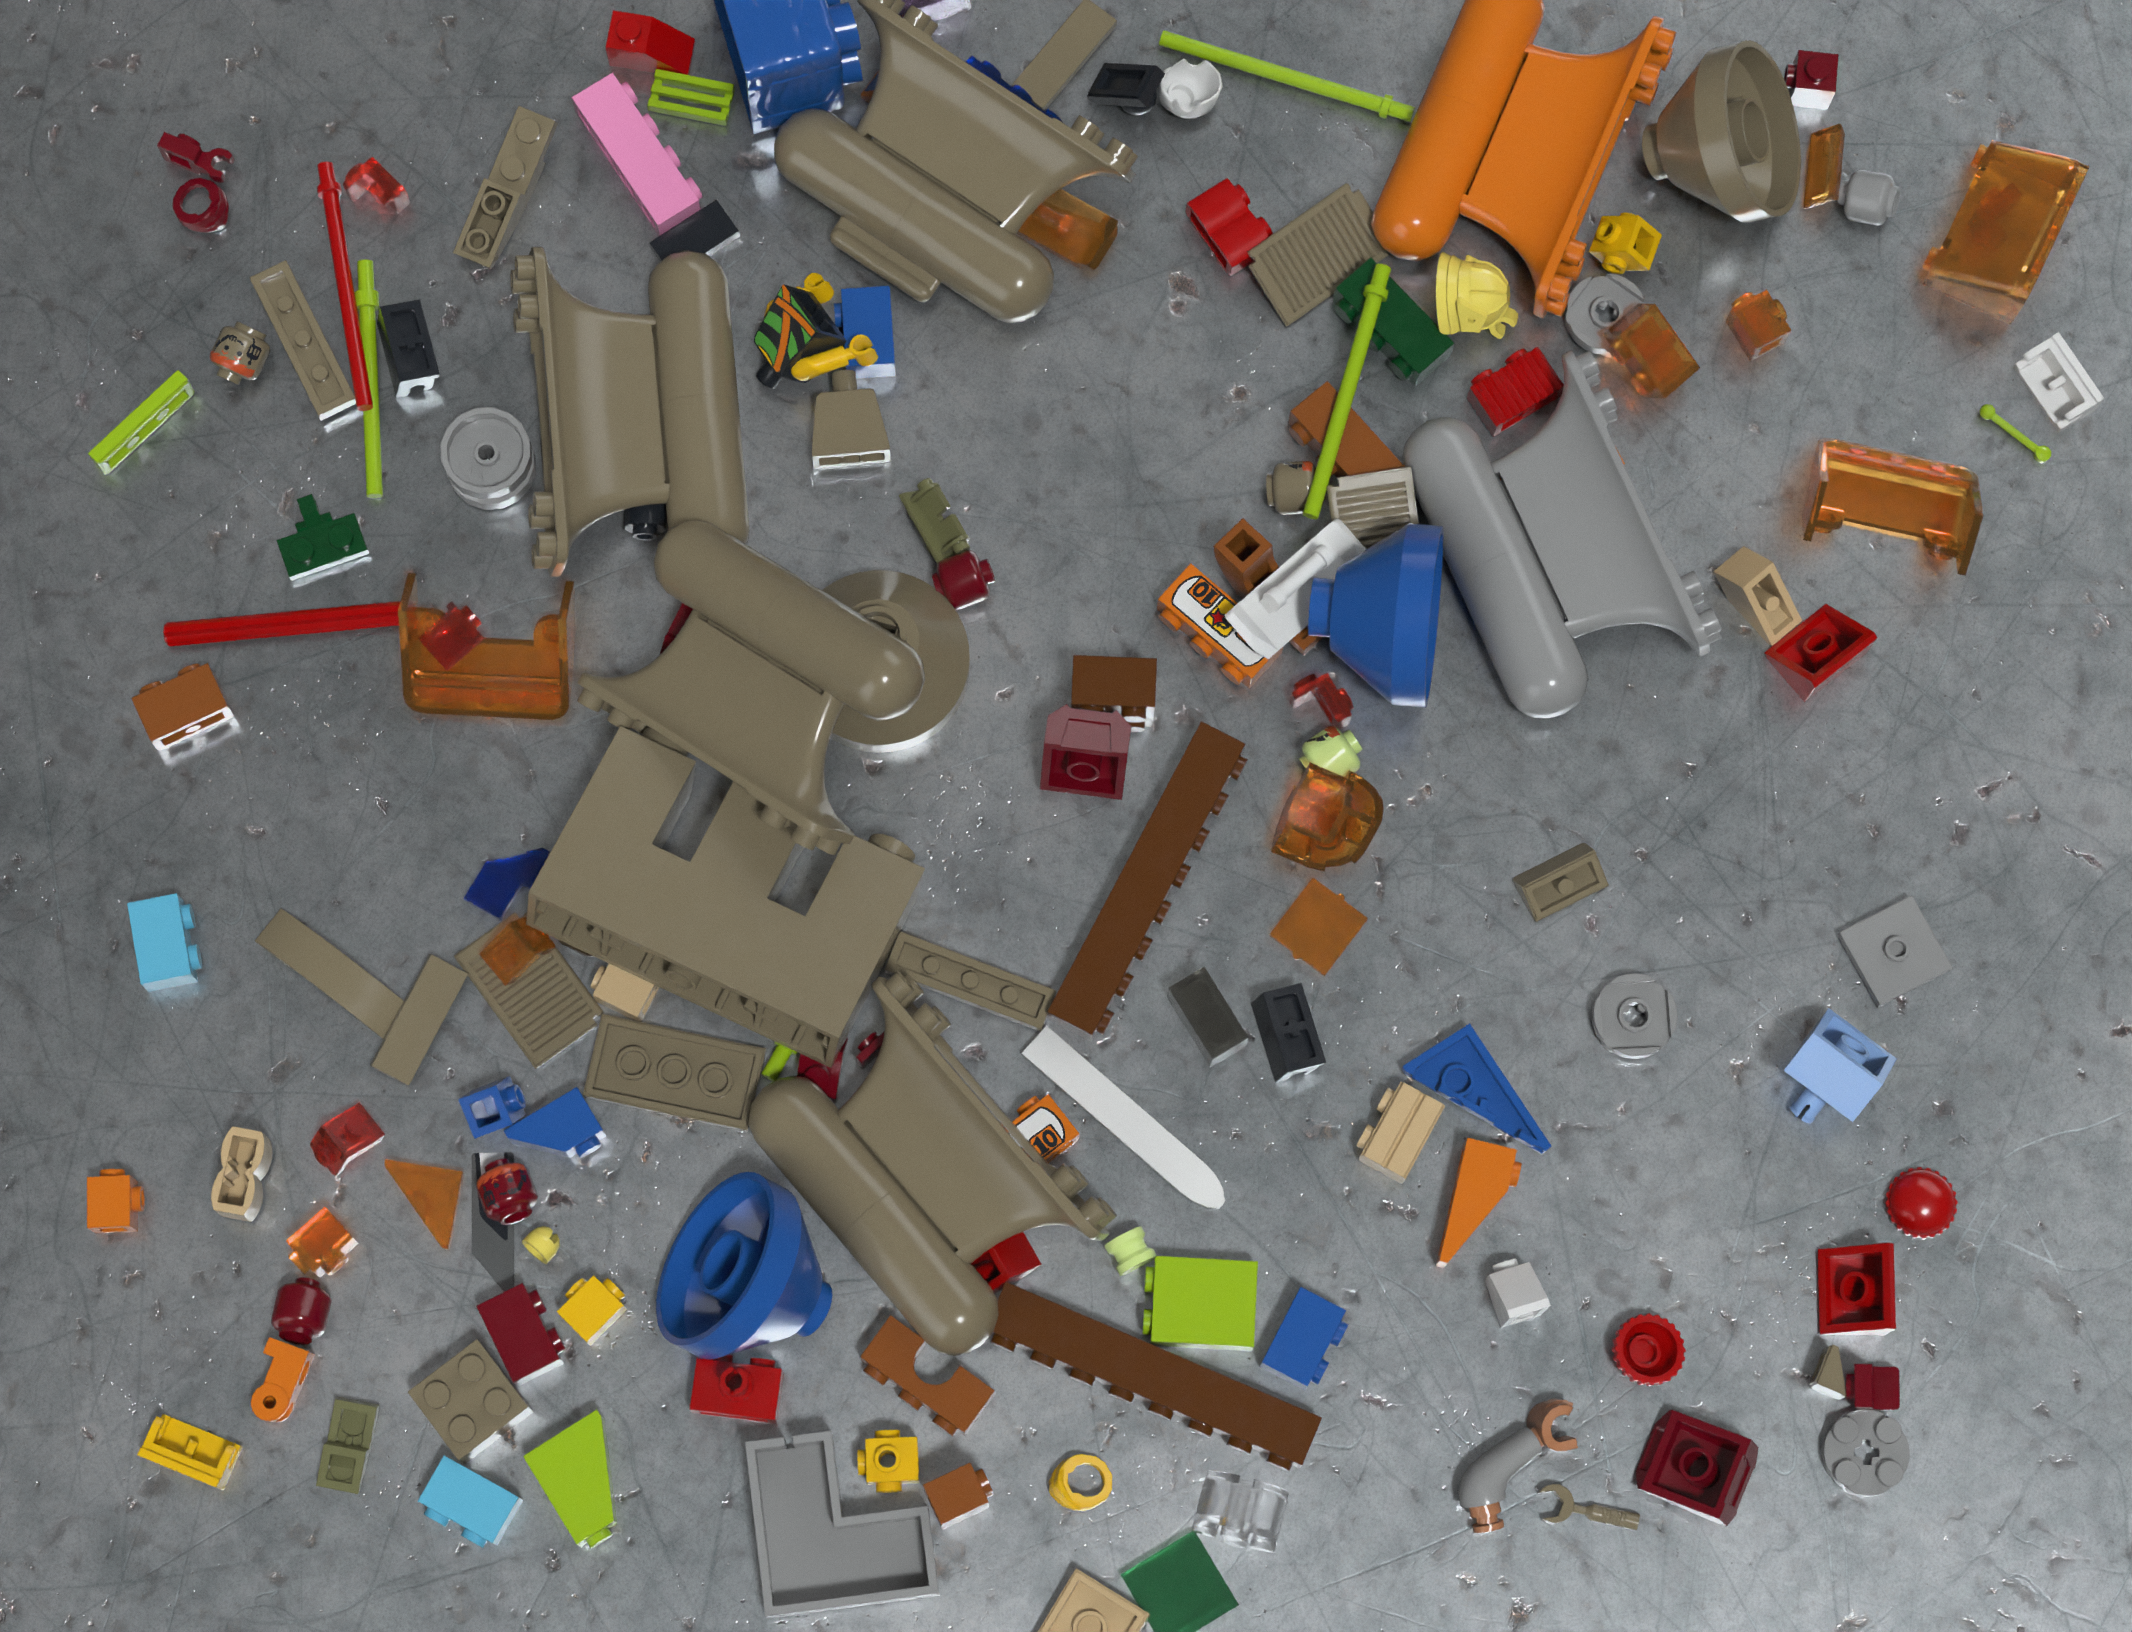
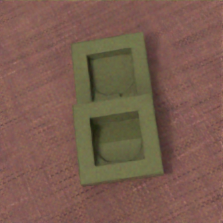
M343 1397L335 1399L328 1439L323 1445L316 1486L355 1494L360 1493L380 1408L379 1404Z

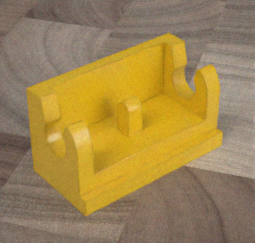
M162 1414L161 1417L156 1416L137 1455L224 1491L243 1446Z

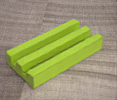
M660 69L655 70L654 84L652 83L651 97L647 104L648 111L727 126L735 92L734 84ZM663 84L723 95L724 97L663 86ZM660 96H665L695 104L700 103L721 107V112L660 101L659 99Z

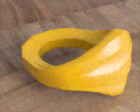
M1075 1454L1063 1460L1054 1469L1049 1480L1050 1495L1061 1506L1074 1511H1087L1105 1502L1112 1491V1474L1109 1468L1101 1459L1091 1455ZM1080 1465L1093 1466L1102 1476V1489L1097 1495L1084 1497L1080 1493H1072L1068 1484V1474L1072 1473Z

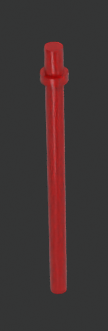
M325 161L317 165L320 184L317 186L318 197L323 199L356 406L358 411H368L373 408L339 201V196L342 195L341 184L336 182L333 163Z

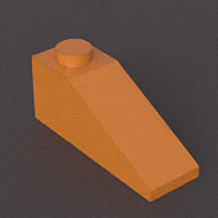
M1467 1137L1462 1147L1437 1257V1267L1444 1268L1506 1194L1509 1186H1517L1522 1165L1521 1162L1515 1161L1517 1149Z

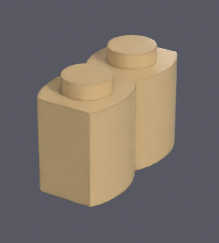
M232 1126L223 1140L221 1148L223 1169L218 1173L211 1192L213 1210L222 1217L252 1222L260 1211L263 1201L261 1180L270 1168L273 1154L271 1140L263 1132Z

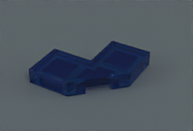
M542 847L527 851L522 855L486 862L465 895L464 900L502 921L522 886L530 890L550 851Z

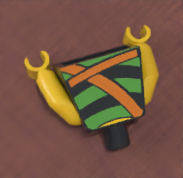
M818 273L809 274L804 280L805 287L803 288L783 284L775 299L767 304L764 319L754 336V343L766 359L757 371L756 377L769 388L775 389L783 378L800 383L809 382L811 379L824 373L849 365L848 361L856 359L858 364L862 366H870L878 359L875 349L871 348L873 346L871 340L862 334L852 338L849 348L844 349L843 346L847 340L821 305L833 297L834 290L830 283L825 281L822 275Z

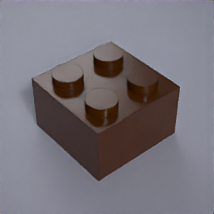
M1073 655L1071 708L1113 713L1117 710L1131 725V732H1142L1145 730V727H1153L1156 702L1157 658Z

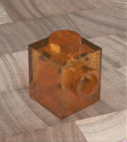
M1767 289L1757 295H1754L1753 292H1748L1731 304L1732 308L1726 323L1749 361L1764 355L1786 342L1791 332V328L1786 322V311L1778 299H1772Z
M326 1207L320 1210L286 1240L294 1250L288 1255L292 1262L304 1275L312 1270L318 1277L325 1273L331 1276L341 1269L348 1261L346 1254L359 1244Z

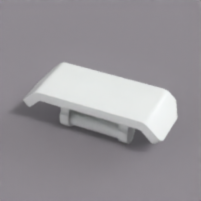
M1334 519L1225 614L1226 620L1255 652L1266 659H1270L1308 625L1313 578L1335 579L1337 567L1365 551L1366 548L1340 519Z

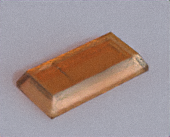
M1841 124L1811 133L1804 209L1818 207L1839 200L1845 132Z

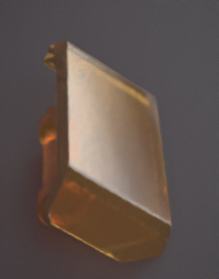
M1060 189L1046 199L1028 217L1016 234L1077 268L1094 271L1098 268L1117 237L1118 220Z

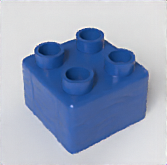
M713 0L753 134L779 128L793 114L804 109L821 108L829 112L840 110L844 107L845 103L844 86L863 81L857 51L861 50L860 38L849 2L840 3V0Z

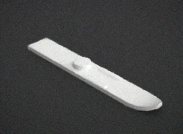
M1047 1025L1022 1052V1055L1181 1194L1194 1203L1206 1208L1219 1209L1223 1206L1225 1202L1223 1187L1214 1172Z

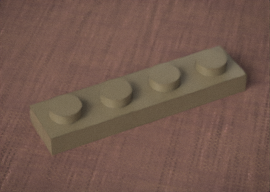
M285 260L249 277L320 420L322 421L355 405V396L287 261Z
M901 931L898 934L884 969L885 973L894 975L897 971L904 977L909 975L921 987L1040 1032L1047 1019V1011L1056 996V990Z

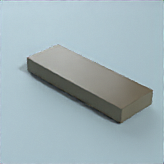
M1083 0L1011 85V90L1044 113L1117 26V20L1092 1Z
M429 954L376 1052L370 1067L409 1086L468 974L444 960Z

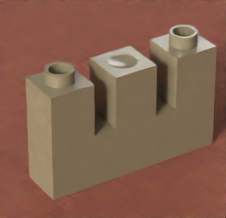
M620 726L528 892L526 925L832 1068L872 989L871 984L877 979L896 942L899 932L902 930L917 900L925 868L913 863L915 860L914 852L896 838L885 834H872L869 840L866 841L854 835L850 844L843 843L806 916L776 903V900L804 847L791 840L793 831L786 827L779 830L760 820L759 817L766 805L748 794L747 789L734 781L690 862L663 850L668 837L691 797L696 761L687 757L688 751L650 727L646 728L642 735H639Z

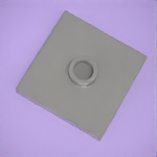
M1912 895L1837 934L1877 1008L1953 969Z

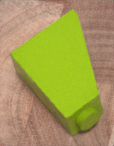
M595 1410L523 1456L575 1543L580 1547L588 1544L590 1549L613 1535L610 1528L617 1524L606 1424L601 1413Z

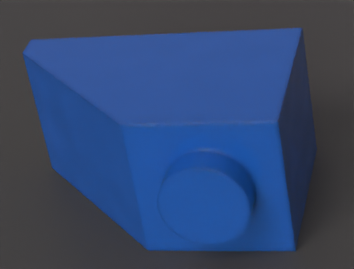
M577 1087L504 1130V1133L513 1145L568 1158L578 1154L579 1158H583L593 1153L602 1145L599 1140L606 1137Z

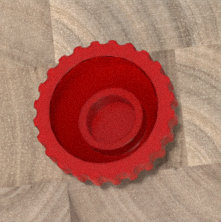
M1917 1167V1169L1910 1168L1907 1172L1903 1171L1899 1177L1894 1178V1183L1889 1185V1192L1886 1193L1887 1201L1885 1206L1888 1208L1887 1215L1891 1217V1223L1896 1225L1898 1231H1903L1905 1236L1910 1235L1913 1239L1921 1238L1925 1240L1927 1237L1933 1239L1935 1235H1941L1943 1230L1949 1229V1224L1953 1223L1954 1215L1957 1213L1956 1206L1958 1201L1955 1199L1956 1192L1952 1190V1184L1946 1181L1947 1178L1945 1176H1940L1938 1171L1933 1172L1930 1168L1922 1169V1167Z
M1650 1313L1645 1315L1639 1314L1635 1318L1627 1319V1322L1621 1324L1620 1329L1615 1332L1616 1337L1612 1340V1343H1614V1347H1612V1352H1614L1613 1360L1617 1362V1368L1622 1370V1375L1629 1377L1631 1382L1636 1381L1638 1385L1646 1384L1648 1387L1654 1384L1658 1386L1663 1384V1382L1670 1381L1672 1377L1678 1374L1677 1371L1682 1369V1362L1685 1361L1684 1353L1686 1352V1349L1683 1347L1684 1339L1680 1337V1331H1677L1673 1323L1670 1324L1667 1318L1662 1319L1659 1315L1652 1316Z

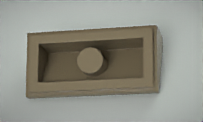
M1581 843L1513 878L1515 887L1535 922L1609 886L1595 850L1586 843Z

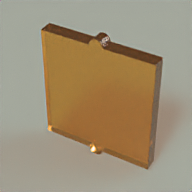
M1312 878L1269 936L1293 953L1294 960L1301 959L1325 977L1367 922L1368 918L1344 901L1345 896L1343 894L1336 895L1319 881Z

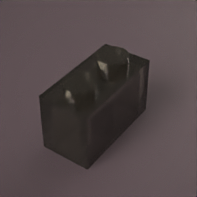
M1205 967L1168 988L1167 998L1210 1068L1246 1047L1249 1037Z

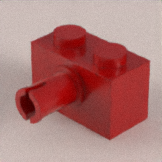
M733 1355L716 1359L697 1358L689 1410L694 1414L777 1424L784 1372L780 1368H775L776 1361L770 1359L750 1358V1364L733 1363Z

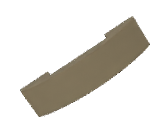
M281 908L256 938L255 942L384 1039L404 1001L353 960Z

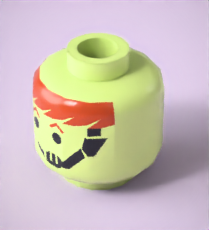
M1328 726L1304 742L1302 745L1304 755L1299 760L1316 785L1323 782L1326 786L1333 787L1358 771L1361 764L1357 753L1363 749L1349 729L1342 733L1337 727Z

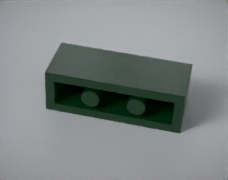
M1371 257L1339 284L1334 292L1333 303L1335 304L1334 309L1343 321L1348 324L1353 322L1357 327L1366 299L1363 295L1364 288L1370 284L1375 265L1377 264ZM1389 276L1386 290L1389 292L1385 302L1381 303L1369 348L1374 352L1380 350L1391 361L1389 365L1392 371L1401 380L1406 381L1408 379L1416 387L1451 356L1455 343L1447 335L1440 333L1439 326Z

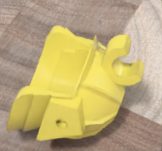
M1442 252L1438 260L1436 275V309L1440 333L1444 335H1453L1460 331L1480 333L1481 330L1489 329L1494 337L1501 339L1506 329V325L1501 322L1508 323L1514 327L1518 320V313L1514 309L1509 308L1510 286L1502 271L1492 263L1478 260L1470 255H1466L1465 260H1461L1454 255L1451 256Z

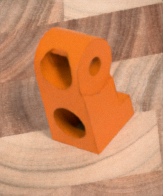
M269 1337L263 1353L274 1358L264 1384L257 1388L252 1395L251 1407L258 1418L267 1422L278 1423L287 1419L292 1413L315 1354Z

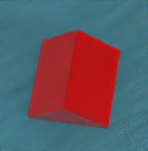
M1825 604L1764 652V654L1805 703L1863 657L1877 640V636L1874 631Z
M1894 1243L1818 1249L1820 1334L1885 1336L1896 1329Z

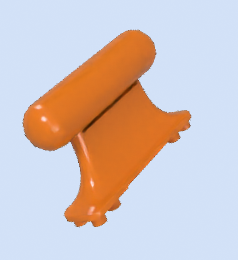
M1465 0L1374 208L1371 222L1374 235L1383 249L1396 258L1417 262L1435 256L1442 249L1452 233L1459 214L1472 219L1503 237L1525 261L1535 286L1534 316L1543 319L1546 313L1549 312L1562 317L1570 297L1568 291L1572 280L1577 281L1585 261L1583 256L1587 244L1576 240V236L1625 121L1629 120L1636 101L1651 106L1659 86L1657 81L1661 70L1666 71L1673 54L1674 48H1672L1677 32L1663 27L1664 18L1653 16L1637 38L1616 50L1599 54L1564 53L1533 44L1543 21L1545 10L1543 0Z

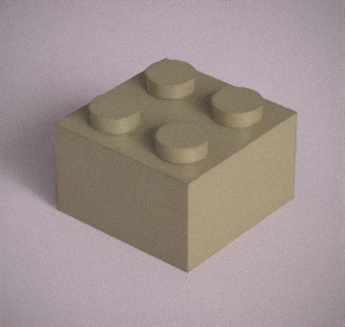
M478 1339L408 1391V1394L458 1461L464 1465L534 1412Z

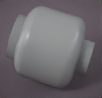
M1859 169L1852 174L1849 181H1842L1838 193V204L1844 205V213L1848 220L1880 226L1888 218L1895 217L1900 199V186H1895L1894 179L1889 174Z

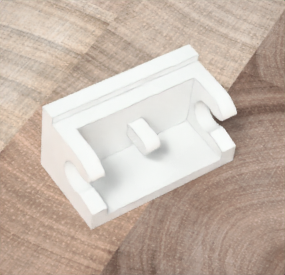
M2059 332L2023 355L2024 358L2013 366L2058 433L2094 412L2104 400L2103 395Z

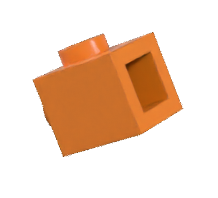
M103 1169L99 1171V1177H87V1228L95 1234L138 1232V1212H143L145 1207L143 1186H138V1181L132 1176L126 1175V1170Z

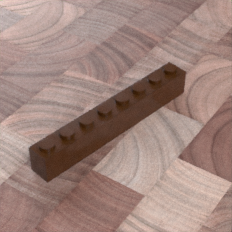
M1202 721L1200 722L1047 1011V1019L1090 1042H1092L1097 1032L1102 1035L1105 1034L1115 1014L1109 1010L1116 995L1124 998L1133 981L1134 976L1128 973L1135 959L1142 962L1153 942V939L1147 936L1153 924H1163L1172 906V903L1167 901V898L1173 886L1179 889L1182 888L1191 870V866L1187 865L1186 862L1192 850L1198 853L1202 850L1210 834V830L1206 829L1205 826L1211 814L1219 817L1229 798V794L1223 791L1230 778L1238 781L1247 764L1248 759L1242 756L1245 743Z
M1008 1282L1004 1284L998 1298L999 1316L995 1329L990 1335L992 1336L991 1344L1012 1353L1016 1347L1032 1353L1029 1358L1030 1361L1053 1370L1055 1364L1071 1370L1069 1377L1082 1384L1092 1387L1094 1381L1109 1386L1108 1394L1124 1402L1132 1403L1134 1398L1150 1404L1147 1411L1171 1421L1173 1414L1188 1420L1187 1428L1210 1438L1212 1433L1216 1432L1229 1438L1226 1445L1250 1455L1252 1449L1267 1454L1266 1462L1282 1470L1290 1472L1292 1466L1300 1469L1303 1465L1322 1417Z

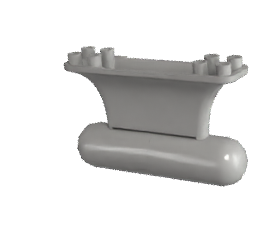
M1572 350L1562 355L1564 386L1556 409L1547 422L1531 438L1507 455L1491 462L1480 436L1473 427L1459 419L1450 417L1427 420L1412 432L1405 443L1402 454L1403 465L1405 467L1411 466L1414 492L1429 525L1443 526V555L1509 699L1518 711L1533 718L1548 719L1563 715L1574 708L1586 693L1589 678L1586 664L1574 641V638L1606 627L1624 624L1655 625L1680 635L1698 656L1710 653V643L1722 638L1719 632L1722 629L1712 608L1697 614L1694 606L1704 602L1702 585L1695 571L1680 577L1672 559H1668L1607 430L1609 423L1618 420L1615 411L1617 406L1608 387L1595 393L1591 390L1592 387L1601 384L1598 375L1600 371L1591 351L1577 357Z

